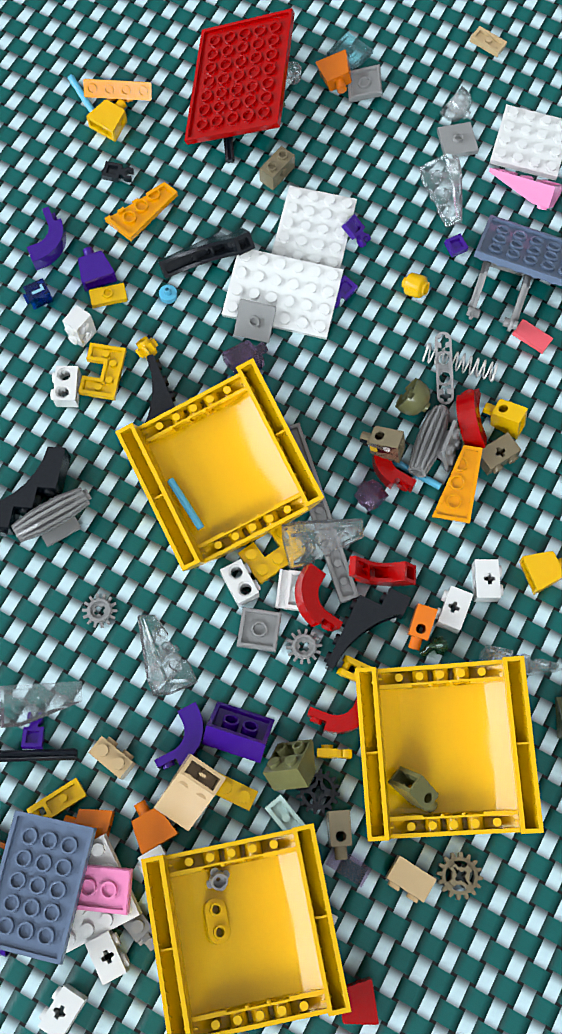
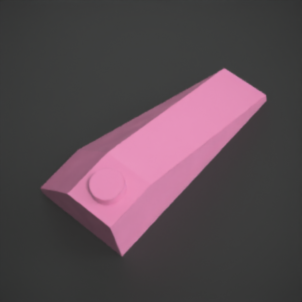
M496 167L489 170L490 173L529 202L536 204L538 209L547 210V208L554 207L562 192V184L545 179L534 181L532 176H517L518 173Z

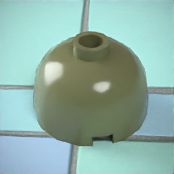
M415 378L405 388L407 391L404 395L401 394L395 405L405 415H418L421 411L426 412L430 407L431 393L428 386L423 381Z

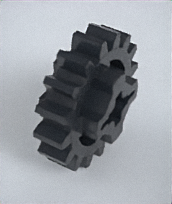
M320 768L318 773L314 774L313 778L316 777L314 784L307 788L295 789L300 791L296 799H302L299 805H306V812L313 809L314 815L317 814L318 810L325 814L326 807L331 811L332 806L330 804L338 803L334 798L335 796H340V793L335 790L340 785L333 783L336 777L331 779L328 777L329 771L322 774V768ZM323 779L330 784L331 789L325 787ZM319 781L320 790L323 791V794L319 795L316 802L315 793L312 792V789L316 788ZM304 794L310 795L313 799L312 804L306 800ZM330 797L326 804L320 806L321 799Z

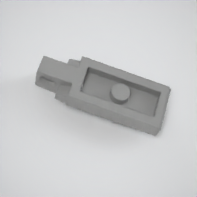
M143 912L122 924L136 943L140 946L145 944L150 951L154 950L151 923Z

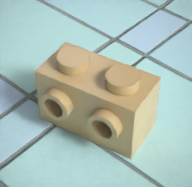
M101 736L88 753L119 779L124 780L136 765L132 761L134 756L125 749L123 752L116 747L118 743L110 736L107 739Z
M397 855L385 876L389 880L388 885L397 891L400 888L407 892L406 897L415 903L418 900L425 902L437 880L400 855Z

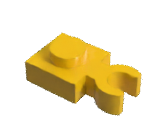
M321 745V748L316 750V758L351 759L352 749H333V745Z

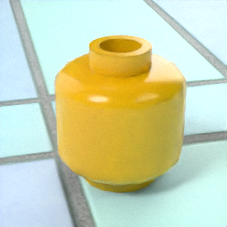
M410 273L407 277H404L402 288H404L405 295L421 298L428 293L430 283L426 276Z

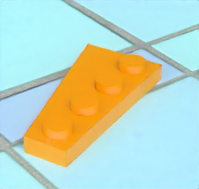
M163 182L148 191L146 196L133 200L131 205L118 209L117 213L112 216L108 215L105 217V222L132 241L178 196V192Z
M463 445L432 518L470 524L483 448Z

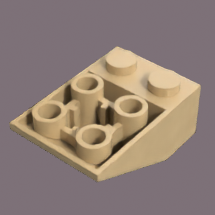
M188 754L155 804L154 809L189 831L213 799L226 777L192 754Z

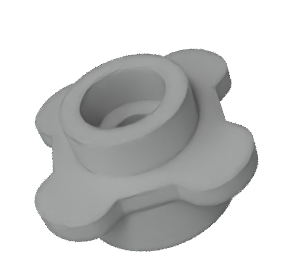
M213 867L210 870V877L206 881V886L219 891L225 890L228 878L230 877L229 871H221Z

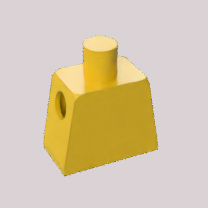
M118 99L115 104L109 100H104L86 116L89 127L116 142L127 123V116L124 110L127 107L126 103L122 99Z
M499 399L496 406L487 402L482 412L491 416V426L505 434L508 432L511 437L517 439L526 424L528 408Z
M553 551L526 555L519 561L533 595L562 579V558L557 559Z

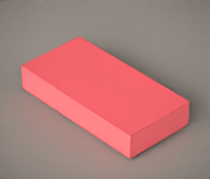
M522 319L516 330L512 333L513 336L543 354L553 340L551 336Z

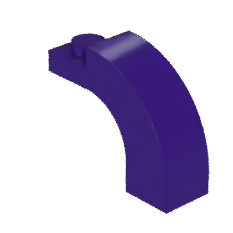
M49 207L42 209L49 226L46 237L39 243L27 247L36 271L54 263L60 257L66 245V231L61 218L57 219L55 212L51 213Z
M196 702L177 711L184 725L183 740L176 749L154 760L157 768L167 770L175 765L174 761L176 760L181 766L188 754L195 756L198 753L204 737V720Z

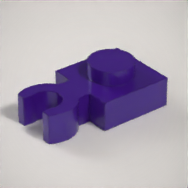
M355 214L350 216L341 226L352 240L357 239V244L361 248L366 246V243L371 240L370 235L364 233L365 226Z
M345 275L341 280L335 309L340 306L342 298L347 301L358 289V286Z
M29 713L27 721L30 726L23 727L21 747L22 749H43L45 728L40 726L44 722V716L42 713H39L38 720L33 721V715Z

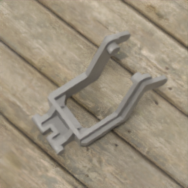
M483 261L466 315L469 316V320H472L473 317H479L481 310L476 307L489 267L523 276L520 292L511 318L505 317L502 325L507 327L506 331L508 332L511 329L516 330L532 277L524 273H517L506 267H499L488 261Z

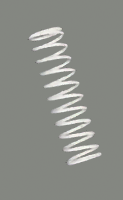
M427 343L426 350L422 359V362H424L425 356L429 349L427 360L428 364L431 362L433 355L435 353L434 349L430 358L432 346L431 343ZM459 351L455 354V357L453 359V363L456 359L455 371H458L463 361L462 374L465 373L470 363L469 376L473 373L476 367V378L480 375L483 369V380L487 377L490 371L489 380L490 382H493L497 372L498 363H496V366L492 374L494 362L492 361L484 377L487 360H484L482 367L477 375L480 358H477L475 365L471 371L473 356H470L468 363L464 369L466 354H463L458 367L457 363ZM443 353L441 364H445V363H446V361H447V359H448V357H449L448 355H447V357H446V359H445V361H444V355H445V354Z

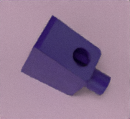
M92 247L84 248V256L78 258L81 282L85 292L117 282L115 272L102 251L94 252Z

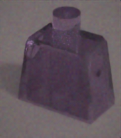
M246 340L222 353L223 361L235 375L238 374L236 367L252 358L259 370H261L264 366V357L262 355L268 351V348L263 342L254 347L249 340Z

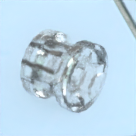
M289 62L286 82L294 85L301 80V65L297 62Z

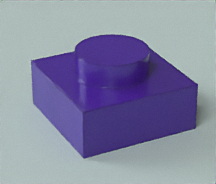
M461 233L446 239L444 242L452 258L467 252L469 248Z

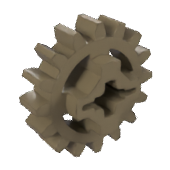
M451 852L450 859L444 856L443 860L445 863H438L441 871L436 872V875L441 876V879L437 881V884L444 885L441 891L445 892L448 890V897L450 898L455 894L456 900H460L461 895L467 900L469 899L468 893L475 896L474 888H481L477 882L478 880H483V877L478 876V872L482 871V868L475 867L478 861H470V854H467L464 858L463 852H458L457 857L454 852ZM463 861L466 864L458 867L454 862ZM448 869L449 878L446 880V870ZM456 871L463 872L461 875L463 881L455 879L457 877ZM471 872L473 873L472 883L469 881ZM456 885H461L465 890L456 891L452 888Z

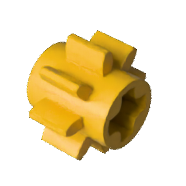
M145 336L136 343L138 348L135 351L139 357L146 358L152 354L156 355L158 352L156 347L159 345L154 338L149 339Z

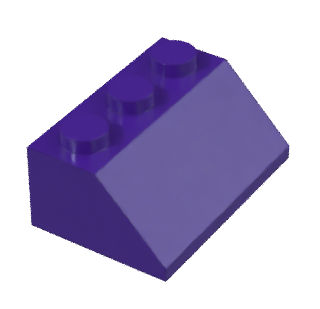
M217 701L206 725L202 744L261 763L275 720Z

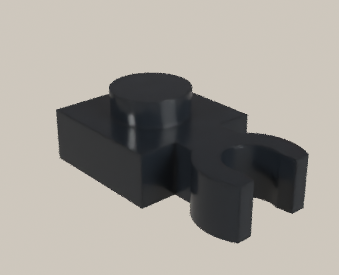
M106 161L101 176L103 180L119 182L121 178L125 182L130 183L132 178L127 175H134V169L131 167L123 169V164Z

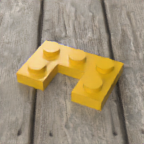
M90 342L86 360L91 363L103 364L100 378L82 375L78 390L79 395L115 401L127 353L126 348Z
M288 524L269 533L279 548L264 557L254 542L238 552V556L244 564H248L252 575L260 585L280 572V569L286 568L307 553V549Z

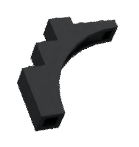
M47 447L42 462L30 479L13 494L0 501V536L15 535L11 525L19 520L20 515L24 516L30 510L41 505L43 496L53 498L62 494L71 459L66 448Z

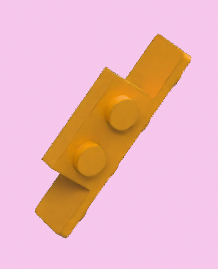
M102 79L83 80L84 97L106 98L109 101L123 99L124 102L152 100L151 82Z

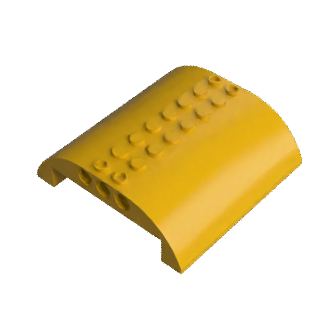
M253 358L236 367L238 374L140 426L130 423L115 431L182 571L214 561L265 536L305 514L324 499ZM174 478L202 521L204 525L202 529L197 530L167 483L169 479Z
M524 656L502 657V660L377 669L376 667L355 668L368 841L520 832L521 834L544 833ZM400 766L422 775L438 793V798L435 800L438 805L434 810L436 816H430L428 811L403 812L405 808H415L416 806L410 804L388 783ZM425 824V828L416 829V825Z
M314 823L293 827L290 830L175 854L141 859L167 1034H235L327 1013L329 1016L351 1012ZM213 867L221 871L228 870L230 873L228 884L223 891L215 890L214 888L210 889L206 886V881L210 877V870ZM213 898L221 899L226 906L230 936L223 944L211 943L206 933L203 907L208 900ZM216 905L213 906V913L217 914L219 911ZM218 928L216 934L218 937H221L223 932L222 929Z

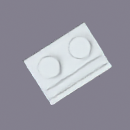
M280 569L275 608L299 611L295 600V585L301 571Z

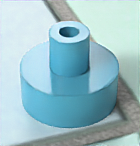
M172 285L162 286L159 290L161 301L165 304L175 302L177 299L176 288Z

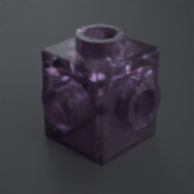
M374 479L368 482L363 481L357 487L358 491L354 495L358 503L365 507L368 512L377 509L389 496L382 485Z

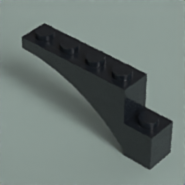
M241 228L228 235L222 232L214 234L157 262L164 278L167 279L180 272L211 261L242 255L254 249L255 245L250 232Z
M153 354L146 357L152 377V399L146 422L174 408L173 402L176 401L173 392L167 389L169 382L166 375L162 376L160 372L163 370L159 360H155Z
M389 588L387 593L383 592L379 600L382 605L362 595L359 596L358 600L353 599L349 608L352 612L349 617L345 616L341 625L344 629L341 635L336 634L332 643L335 647L332 652L328 651L323 661L327 663L325 669L332 672L345 651L367 631L391 619H402L411 597Z

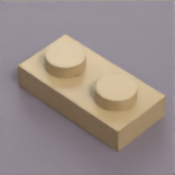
M481 26L470 37L471 43L495 57H498L507 45V41Z

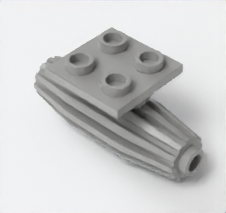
M435 405L422 423L412 448L408 467L409 473L413 476L426 477L437 458L443 462L444 469L449 472L451 465L455 464L456 451L460 450L462 439H460V429L458 428L457 420H453L450 430L447 431L450 412L445 405Z
M81 487L59 494L30 510L12 524L11 527L20 542L42 536L47 547L81 529L75 516L90 504L88 500L92 498L87 489L82 490Z

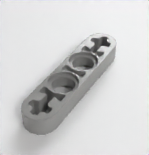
M440 332L435 337L437 399L441 404L446 405L450 404L454 399L452 339L449 333ZM441 335H445V338L449 339L445 343V348L449 347V351L443 350L438 352V348L442 349L441 342H438ZM443 353L449 356L447 364H441L438 360L439 356ZM443 372H447L450 375V380L447 383H442L439 380V376ZM451 384V389L447 388V393L451 394V398L444 402V399L440 398V395L444 393L443 388L439 389V385L447 386Z

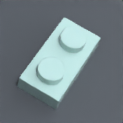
M281 794L265 807L266 811L283 831L305 825Z

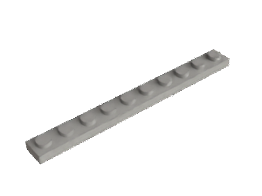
M300 423L289 425L288 427L324 496ZM324 496V499L309 510L339 602L342 604L358 599L359 594L353 577L349 576V565Z

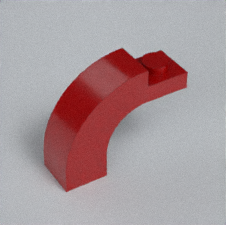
M479 388L474 390L468 389L456 397L457 418L464 445L486 448L487 436L479 411L481 393Z
M372 454L374 471L386 487L391 489L396 484L402 491L412 492L417 480L399 471L391 460Z
M350 556L349 576L354 577L356 582L369 585H416V565L406 561L378 563L359 556Z
M310 563L302 569L296 581L295 600L297 608L309 625L314 627L321 624L323 629L333 632L340 629L343 622L326 611L321 605L318 590L326 573Z
M357 698L354 706L345 714L332 715L310 707L307 717L310 718L312 723L318 725L325 723L323 732L344 734L359 728Z

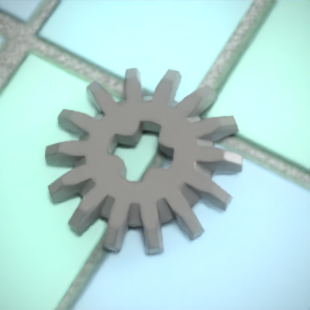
M97 593L96 599L90 596L91 602H84L88 607L87 609H82V612H87L83 619L89 618L88 625L94 622V628H96L98 623H100L101 628H104L103 622L106 621L110 625L111 623L108 619L115 620L116 618L111 614L117 612V609H112L117 604L116 602L110 603L112 600L111 596L106 600V594L104 593L102 598H99ZM97 606L100 608L105 607L102 616L100 614L95 615Z
M299 629L297 630V636L294 633L291 634L294 638L293 640H287V642L291 643V646H286V649L292 650L288 656L295 655L294 662L300 658V664H303L304 659L310 664L309 658L317 659L314 654L321 653V651L316 649L317 647H322V644H316V641L320 638L319 636L315 639L313 638L315 632L312 631L308 635V629H305L304 634H301ZM300 642H307L309 644L307 646V648L309 649L307 652L305 650H299Z

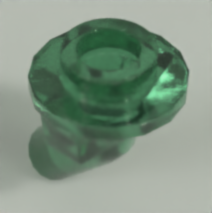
M443 636L433 638L432 643L422 648L419 652L425 657L435 650L436 654L443 656L448 649L447 640L443 639Z

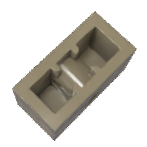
M281 146L259 169L260 182L274 190L295 168V155Z
M507 432L482 449L480 466L487 475L492 472L496 474L504 468L503 465L506 463L512 464L518 460L521 449Z

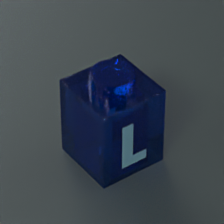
M43 278L23 286L26 293L23 294L27 305L31 304L34 310L53 302Z

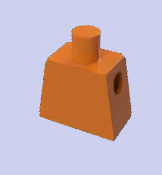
M346 50L316 61L318 71L329 91L337 89L339 94L345 93L347 91L346 85L352 82L350 63Z
M419 603L415 606L407 635L411 636L408 648L419 651L422 641H428L438 609ZM418 625L423 627L422 633L416 631Z
M146 800L134 805L139 817L131 822L142 855L179 835L178 830L168 817L154 808L150 810Z
M79 809L77 817L66 815L64 821L97 828L94 839L105 833L109 838L115 811Z

